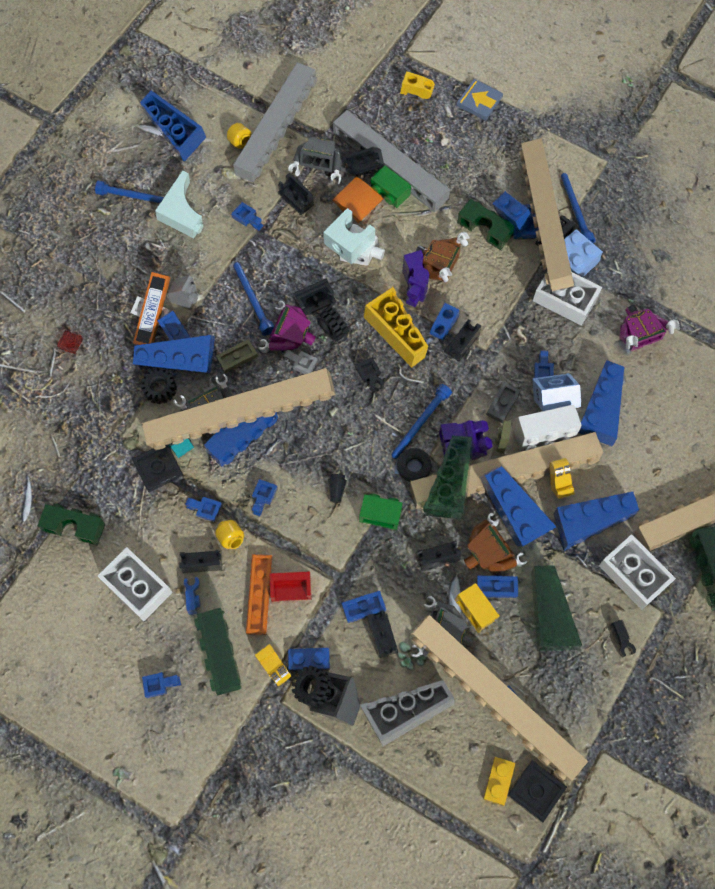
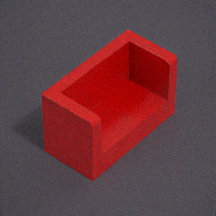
M310 571L270 573L271 601L312 600Z

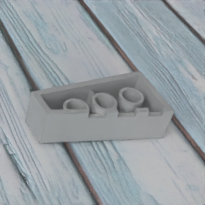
M444 680L418 687L412 691L398 693L395 696L377 699L378 701L360 704L366 719L383 747L453 706L454 697Z

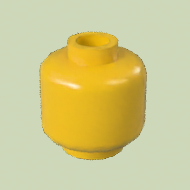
M241 123L231 125L227 131V140L238 149H243L252 136L251 131Z
M224 520L218 524L215 536L225 549H236L243 543L244 532L236 521Z

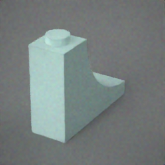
M182 171L155 212L158 221L194 238L203 229L202 216L197 214L186 201L185 195L190 179L189 173Z

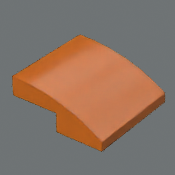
M355 177L332 201L343 212L347 208L351 210L352 217L359 224L383 198L371 186L360 178Z

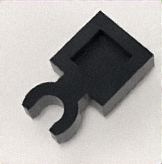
M373 357L356 364V369L363 382H370L369 387L372 392H375V387L373 386L375 383H378L381 388L384 387L383 380L378 377L381 375V371Z

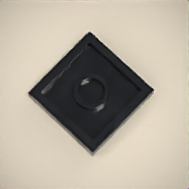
M168 444L163 449L155 450L153 448L132 458L148 493L184 476Z
M531 760L507 796L543 823L567 786Z

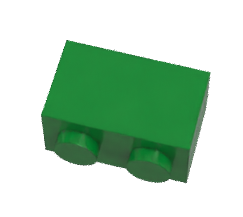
M383 166L371 178V187L389 205H393L396 208L411 195V184L387 166Z
M364 494L359 522L398 530L403 502H399L396 498H380L377 494Z

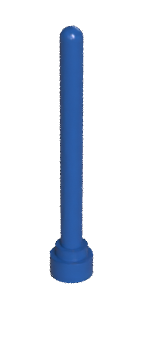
M562 173L561 179L581 234L594 243L596 241L595 236L586 226L568 175Z
M98 180L95 185V194L104 196V194L110 193L155 203H161L164 199L161 196L111 187L104 181Z
M235 262L233 267L260 321L259 329L263 336H268L272 333L274 324L266 318L240 263Z
M444 384L438 386L435 398L392 452V458L397 459L439 403L450 397L452 390Z

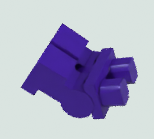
M421 250L406 254L403 257L402 273L408 285L406 304L416 307L419 301L424 302L429 282V272L422 266L423 254Z
M468 420L461 424L448 423L440 425L439 436L441 446L443 447L445 466L452 465L455 462L477 460L487 455V450L492 448L493 445L489 437L483 436V433L489 429L486 421L480 420L475 422Z

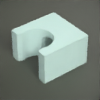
M347 208L323 234L324 244L352 265L375 241V228L369 225L360 233L348 231L352 227L353 221L352 211Z

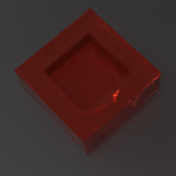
M65 330L57 347L76 354L83 338L81 335Z

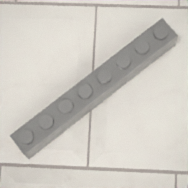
M298 62L296 63L233 164L236 176L254 183L255 179L261 175L263 166L269 162L271 153L277 149L280 138L285 136L288 125L292 124L296 112L300 111L304 99L308 98L310 89L316 85L315 69Z
M346 110L333 122V133L357 152L371 147L380 148L384 166H387L411 184V194L434 213L449 200L450 189L446 184L439 182L433 174L425 171L419 163L412 161L406 153L398 150L393 143L385 140L380 133H376L367 123L362 122L356 114Z

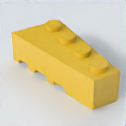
M392 287L365 305L364 318L412 368L426 357L428 345L418 328L414 326L410 314H407L403 307V302L398 298L396 290Z

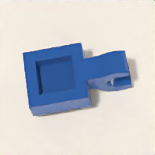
M243 202L231 214L234 220L244 226L250 223L258 231L263 227V224H261L262 219L256 216V210Z
M540 351L539 363L534 364V378L553 376L554 363H548V351Z
M259 479L252 494V499L256 500L252 508L254 515L261 516L265 503L271 505L278 488L277 485Z
M203 497L201 502L188 498L185 505L187 509L197 511V517L215 522L222 503Z
M195 577V584L190 586L188 579L185 578L187 612L189 615L198 614L197 608H200L199 595L196 596L195 591L199 588L200 581L198 577Z
M161 672L142 677L145 698L167 694V687L181 685L178 675L165 678L164 673Z

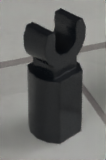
M619 620L611 623L610 627L615 640L620 645V656L622 658L626 656L625 648L630 649L632 655L635 654L636 648L629 642L630 637L624 621Z

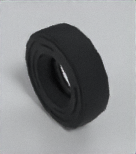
M418 448L405 450L399 456L397 462L400 476L409 482L427 477L432 468L429 455L424 450ZM418 459L422 464L421 469L417 472L410 471L407 467L408 461Z

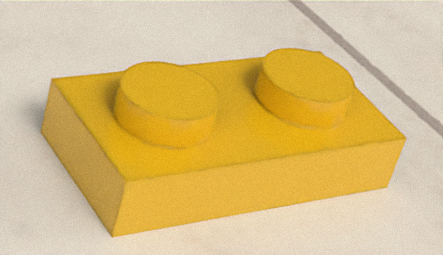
M494 757L484 800L505 806L515 767L514 762Z

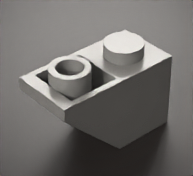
M192 276L175 278L168 291L170 302L188 309L197 302L198 293Z

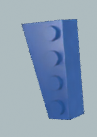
M152 90L140 102L145 114L184 162L205 140L206 135L202 126Z
M206 335L135 345L133 364L211 373L215 336Z
M606 360L581 420L582 426L578 432L581 435L596 432L599 442L613 447L618 435L624 366Z
M277 412L271 417L262 416L256 418L257 420L251 423H238V426L234 428H221L204 445L206 452L221 467L231 463L237 453L243 452L253 439H258L267 427H271L276 423L278 418Z
M502 466L496 467L479 477L516 546H525L556 528L555 524Z
M633 491L557 507L553 515L564 551L634 517L639 511V507Z

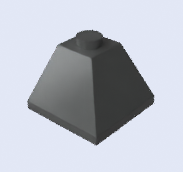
M327 672L328 676L331 677L329 681L332 683V687H329L332 690L331 694L327 693L329 698L327 700L323 699L324 703L322 705L312 706L310 711L353 726L360 709L354 678Z

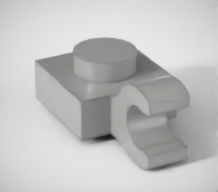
M287 350L284 354V361L294 364L293 369L302 374L311 373L318 362V358L303 351L297 355Z

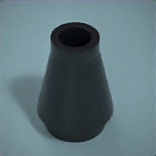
M330 474L328 479L330 502H342V496L347 483L345 475Z

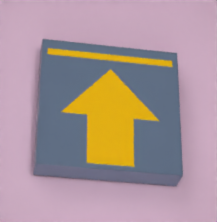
M474 79L458 100L457 106L486 121L503 98V93Z

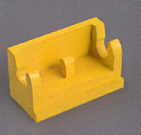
M476 583L458 594L455 598V602L477 633L499 618V614Z

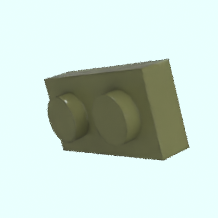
M249 339L216 355L224 373L258 357Z
M504 420L502 427L498 426L494 445H498L497 452L505 453L509 441L511 421Z

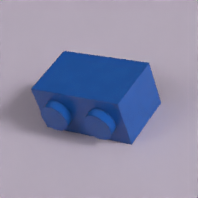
M506 191L492 203L498 216L510 221L520 233L534 222L529 209Z

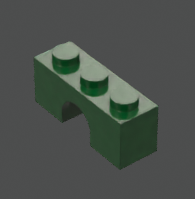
M470 199L458 213L457 223L471 232L479 225L488 227L490 230L487 233L486 242L499 250L513 236L515 226L510 221L499 217L494 211L485 208L480 202Z
M53 503V505L45 504L37 526L43 532L61 536L63 529L67 525L77 524L74 536L81 542L98 546L105 523L101 516L90 513L86 515L82 514L81 510L75 508L67 510L62 505Z

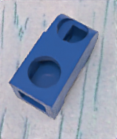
M444 303L431 328L430 335L444 341L449 330H451L459 318L460 310Z

